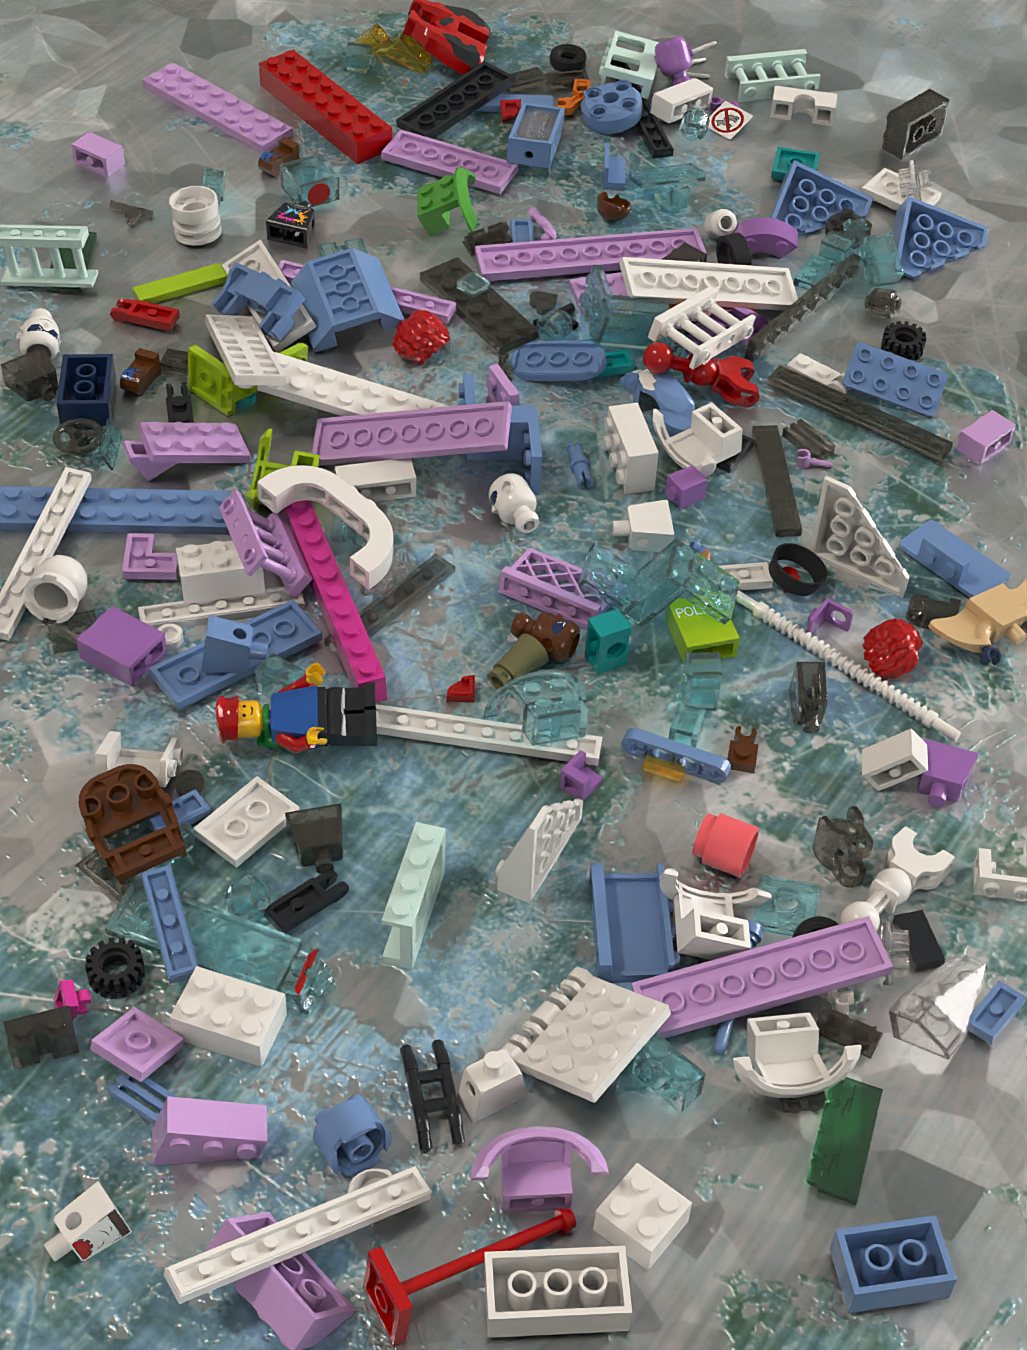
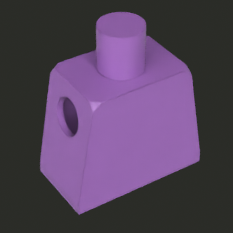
M924 739V742L927 744L928 771L918 775L917 790L920 793L929 795L928 802L934 807L944 806L946 800L957 802L972 775L978 753Z

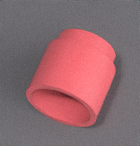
M708 813L697 833L692 855L702 858V864L741 878L752 858L760 828L722 813L718 817Z

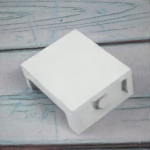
M109 731L95 753V776L121 765L136 764L150 770L159 781V786L166 787L170 778L175 777L177 765L182 763L183 749L178 748V738L171 739L165 752L121 748V732Z

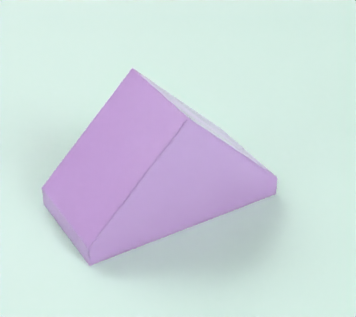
M142 441L123 442L129 461L147 481L152 480L177 464L151 463Z

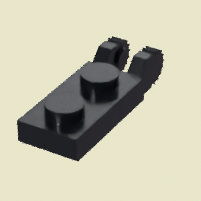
M181 382L180 387L183 396L173 397L172 385L166 384L168 422L194 423L191 396L188 395L187 382Z
M329 869L316 878L312 877L263 909L264 917L281 935H284L332 904V902H337L340 898L346 896L349 886L343 881L325 890L334 884L338 876L334 870Z

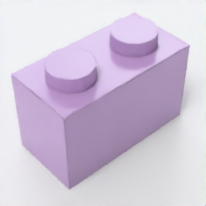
M88 132L72 143L74 163L105 177H110L125 166L123 146L96 134Z
M991 410L986 415L980 416L969 427L966 426L961 430L958 435L957 451L981 465L1011 443L1016 424Z

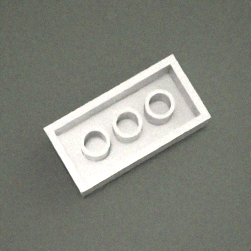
M625 1246L494 1251L484 1253V1287L488 1338L629 1331L632 1305Z

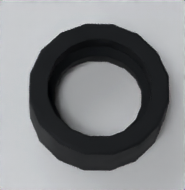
M741 233L721 236L717 240L716 256L719 264L752 266L751 251L747 240Z

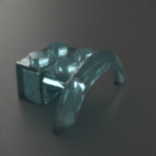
M538 670L516 677L500 687L485 707L484 718L498 716L501 705L509 696L513 695L523 709L522 731L532 746L582 738L586 735L589 708L584 702H587V691L584 684L575 675L566 671Z

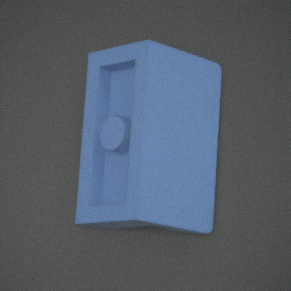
M605 143L603 190L625 191V158L609 157V143Z

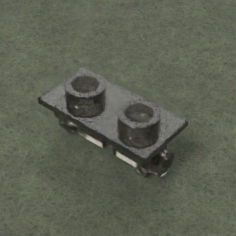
M500 221L497 224L488 226L487 233H485L483 228L469 232L464 237L462 243L471 256L475 255V246L511 243L513 240L507 233L509 231L508 223Z
M831 1005L829 1007L822 1006L816 1022L819 1028V1035L844 1047L861 1045L860 1054L871 1059L883 1033L877 1031L876 1026L872 1027L859 1020L849 1018L848 1015L833 1009Z

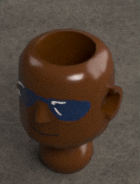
M542 612L536 620L531 619L526 613H519L515 616L511 626V633L514 637L519 638L521 634L533 636L543 645L549 660L557 663H565L572 658L580 639L579 626L573 621L563 618L559 613L554 615L549 612Z

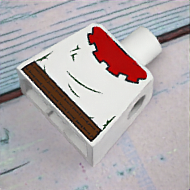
M97 1181L55 1215L53 1220L61 1232L47 1241L44 1246L55 1262L71 1250L76 1253L81 1261H85L124 1238L132 1231L101 1184Z

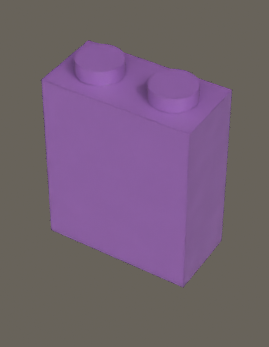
M114 606L104 614H101L97 621L86 631H83L76 639L80 659L130 686H133L150 667L167 653L165 633Z

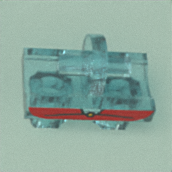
M311 948L308 956H294L291 963V972L293 977H298L297 982L285 981L280 989V992L285 994L286 1002L296 1004L300 1013L303 1014L310 1013L316 997L322 998L323 993L334 992L337 985L336 980L331 976L332 969L327 967L320 959L321 952L319 949Z

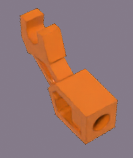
M575 79L572 97L558 98L557 107L565 108L564 115L574 114V111L581 106L584 91L590 88V80Z

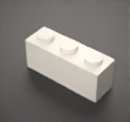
M693 78L654 93L650 113L667 123L682 119L709 108L714 88Z
M411 458L335 466V474L349 485H353L361 495L373 502L416 497V475Z

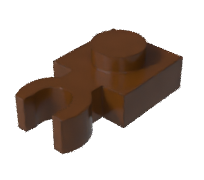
M741 726L736 727L734 741L730 740L727 758L731 764V770L755 773L759 746L754 744L757 735L756 729L752 728L751 735L744 736L741 734Z

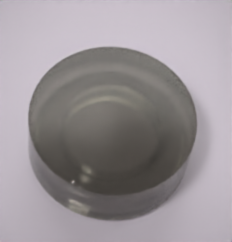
M185 770L179 773L175 778L177 794L182 796L196 789L201 795L205 790L203 775L196 770Z

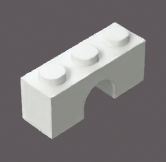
M775 86L770 118L791 120L793 114L802 112L809 114L814 124L833 126L838 94Z

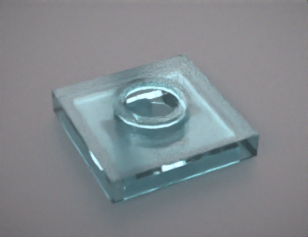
M760 874L757 888L770 893L772 898L754 908L753 921L759 923L765 932L793 936L800 923L808 918L816 917L820 885ZM781 897L780 900L791 902L794 899L798 905L794 909H784L777 904L776 898Z

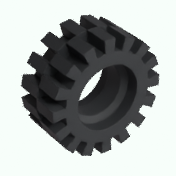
M897 321L896 325L890 323V326H886L881 350L909 360H919L920 356L923 355L926 343L925 331L922 332L923 329L921 327L916 328L917 324L908 325L909 322L907 321L904 324L901 321Z
M114 937L108 938L109 943L106 945L103 940L98 942L99 949L94 946L90 949L91 955L87 954L85 968L89 985L92 986L96 994L100 991L101 997L106 998L107 994L110 993L111 999H117V993H121L122 998L128 996L127 990L134 993L137 990L136 984L142 985V977H145V967L141 950L138 946L135 947L133 941L129 940L126 944L125 938L119 937V941L115 942ZM113 962H124L127 964V968L118 974H107L103 971L108 964Z

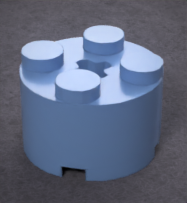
M360 1094L351 1096L347 1101L336 1105L332 1109H323L315 1117L317 1125L313 1132V1141L334 1174L338 1176V1172H343L346 1177H352L372 1168L380 1161L377 1155L384 1148L387 1152L391 1145L392 1137L389 1130L372 1105L367 1100H364Z

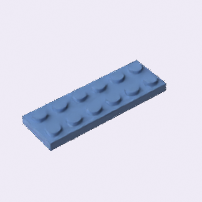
M292 599L243 623L253 627L252 642L268 644L266 661L249 658L247 672H202L204 641L150 667V676L174 706L180 710L323 640L322 632Z

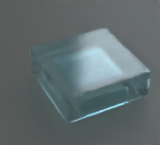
M473 271L457 280V288L474 298L490 288V281Z

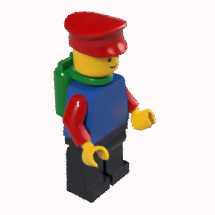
M313 663L306 669L304 676L271 695V710H269V704H264L261 707L260 702L257 700L239 701L238 695L231 698L219 696L215 709L220 742L224 744L227 740L237 742L238 738L257 737L256 743L258 746H266L269 749L285 748L295 754L312 748L328 746V744L333 746H377L375 683H364V687L355 688L330 687L326 689V687H317L323 683L321 676L325 675L326 671L319 663Z

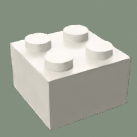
M636 1163L597 1208L593 1230L614 1246H625L626 1255L648 1271L688 1223L692 1202Z

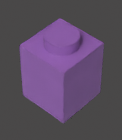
M691 465L667 476L665 494L679 509H682L705 499L707 479Z

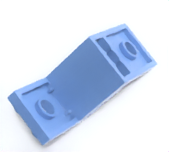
M463 373V383H459L458 386L459 399L463 398V400L458 402V406L476 404L473 373ZM537 405L512 406L507 450L467 453L466 461L522 460V466L527 467V469H524V480L534 495H540L542 450Z

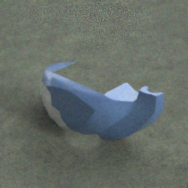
M648 369L626 373L624 377L620 378L624 389L633 393V403L639 402L640 391L651 395L657 401L660 407L659 412L663 414L664 424L669 437L691 428L692 411L695 410L694 400L669 372L655 374Z

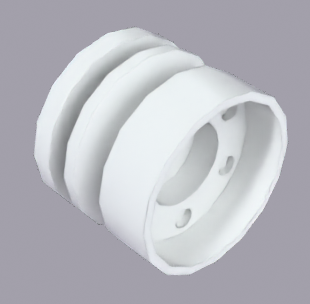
M188 186L177 190L170 196L169 206L173 218L174 235L179 242L192 246L211 243L221 235L222 226L220 215L218 214V200L214 190L204 186Z

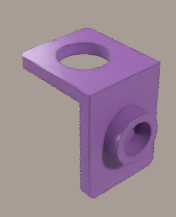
M827 598L818 609L814 608L810 613L807 632H811L813 635L824 621L848 632L851 628L854 612ZM833 611L841 612L846 620H837L833 615Z

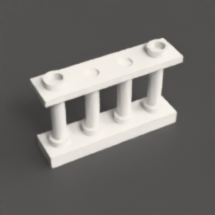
M710 286L655 317L648 338L657 342L664 337H670L694 354L689 366L691 369H694L701 364H706L711 358L739 341L749 338L754 330L753 323L756 317L752 314L742 321L735 318L716 304L715 299L718 290ZM711 312L731 327L728 329L724 328L705 313ZM692 321H699L717 335L711 337L694 325ZM683 328L703 342V344L698 346L677 330Z

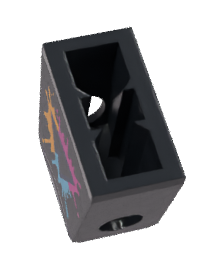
M301 201L299 205L288 202L283 203L266 220L267 240L308 249L315 230V210L306 201Z

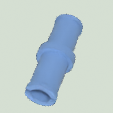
M575 442L577 450H574L573 443H570L567 446V452L571 461L570 469L575 474L577 486L584 490L583 481H586L587 488H590L593 485V479L589 471L590 462L584 455L583 446L580 442Z

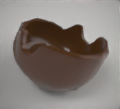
M602 192L597 197V210L603 219L618 221L630 214L631 202L620 198L618 194L613 198H609L606 192Z

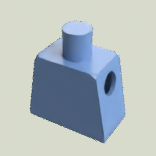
M209 615L201 671L247 672L249 658L266 661L268 644L252 642L253 627L250 625Z

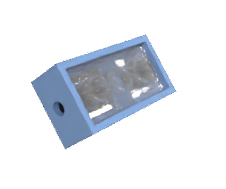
M523 103L508 137L507 163L550 168L563 134L565 108Z

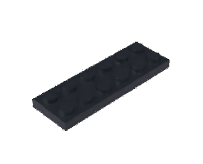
M484 61L396 119V125L404 131L434 139L515 84V77Z

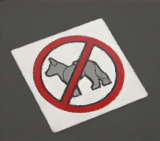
M725 101L702 125L731 140L753 115Z

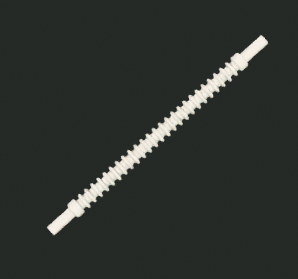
M739 590L733 594L732 598L751 610L754 617L763 619L764 623L769 622V626H775L776 631L782 630L781 633L783 635L788 634L789 639L794 638V642H800L801 647L806 646L807 651L813 650L812 653L814 655L819 654L820 659L825 658L826 663L832 662V667L838 666V670H844L845 675L851 674V679L857 678V683L863 682L864 687L870 686L871 692L876 690L877 696L883 695V699H889L890 704L896 703V708L902 707L903 712L909 711V716L915 715L916 721L922 720V725L925 727H933L953 741H957L960 737L961 732L938 718V713L933 710L927 711V706L921 707L920 702L914 703L913 697L908 699L906 693L901 694L900 689L894 690V685L888 686L887 681L881 682V677L875 678V673L869 674V670L867 668L862 669L861 664L856 666L855 660L849 661V657H843L842 652L837 653L836 648L830 649V644L824 645V641H818L817 636L811 637V632L805 633V628L799 629L798 624L793 625V621H787L786 616L781 617L780 612L774 613L775 610L773 608L769 609V606L764 602L758 603Z

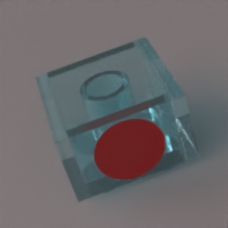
M321 154L280 164L281 188L293 204L299 205L301 201H306L311 207L340 200L339 177Z

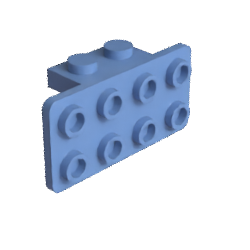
M858 342L850 358L842 385L923 416L933 417L948 376L945 372L922 365L916 361Z
M933 520L926 522L910 533L899 544L903 551L969 598L1002 583L1005 584L1010 578L1009 572Z

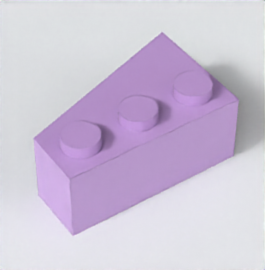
M167 1096L152 1129L151 1166L259 1158L267 1143V1106Z

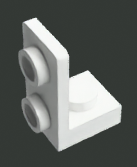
M979 848L973 864L974 895L1027 901V878L996 874V862H991V849Z

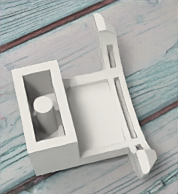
M712 402L692 411L691 428L672 437H669L666 430L663 414L657 409L653 410V426L659 442L667 454L683 469L693 465L704 477L713 474L717 463L741 452L743 429Z
M668 868L662 873L659 886L662 892L674 901L678 953L715 960L747 951L751 948L748 920L735 918L733 911L764 904L772 898L770 893L754 887L736 893L700 891L677 880L678 872L675 869Z
M810 1012L747 1019L746 1052L748 1056L733 1058V1063L739 1079L749 1089L758 1094L774 1098H798L817 1094L843 1080L856 1065L862 1046H845L841 1059L828 1071L818 1053L819 1028Z

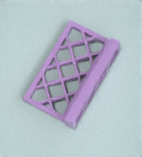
M529 548L511 568L505 566L502 569L498 592L554 615L559 613L563 618L587 629L588 618L605 613L620 596L623 586ZM534 559L541 563L530 564L529 560ZM552 570H561L564 573L553 574ZM545 571L546 575H535L534 572ZM582 579L588 583H577L576 580ZM557 581H569L570 584L559 585ZM599 589H607L612 592L600 593ZM592 590L594 594L583 595L581 591Z

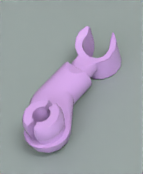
M532 206L525 214L531 215L529 219H532L534 223L536 222L538 227L545 232L540 236V239H556V231L553 225Z

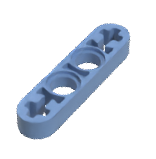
M628 729L621 742L623 750L630 755L713 783L725 782L731 770L729 761L719 755L641 729ZM657 748L666 751L668 754L660 752ZM683 757L689 758L693 760L695 763H691L685 760Z

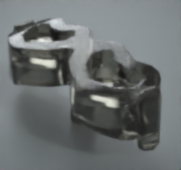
M499 354L498 365L508 379L512 381L509 370L514 369L512 365L506 366L510 355Z

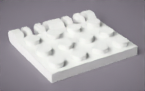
M575 967L567 976V979L560 983L561 990L566 996L572 997V1001L561 993L552 992L549 1000L544 1001L530 1016V1022L526 1021L522 1025L521 1030L528 1038L533 1039L534 1043L531 1044L525 1037L515 1034L509 1039L510 1043H506L501 1049L507 1050L520 1071L595 1103L667 1020L671 1012L667 1004L596 978L588 970Z

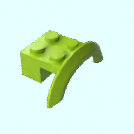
M268 429L260 437L250 490L245 493V500L251 509L255 510L258 504H263L258 500L257 482L276 470L290 466H313L319 468L320 455L294 451L291 465L268 462L272 439V429Z

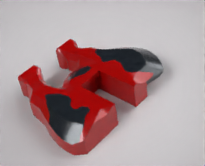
M427 0L412 1L403 34L413 37L423 46L425 52L436 57L442 63L462 75L483 62L487 49L486 42L491 30L482 18L465 8L448 6Z

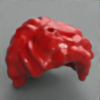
M428 310L414 311L408 319L405 318L398 324L392 345L394 350L403 359L413 361L414 364L422 366L426 358H431L432 353L437 354L438 349L441 346H445L446 342L450 340V334L447 327L435 314H431Z
M895 618L884 621L870 629L863 637L864 643L862 647L865 649L863 653L864 659L869 661L868 666L872 668L871 671L880 676L882 681H886L888 679H897L913 670L918 663L919 656L917 651L922 647L923 641L919 632L910 623H906L903 619L898 620Z

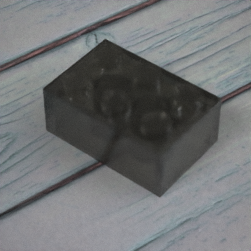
M928 89L891 110L886 118L887 124L883 134L882 149L902 160L941 137L950 99L932 89Z

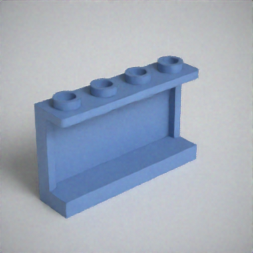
M591 863L589 888L597 978L609 983L637 982L679 969V953L677 950H673V943H676V925L670 924V917H673L674 912L673 900L667 899V896L659 886L660 876L664 872L663 863H657L656 872L618 874H604L603 863Z

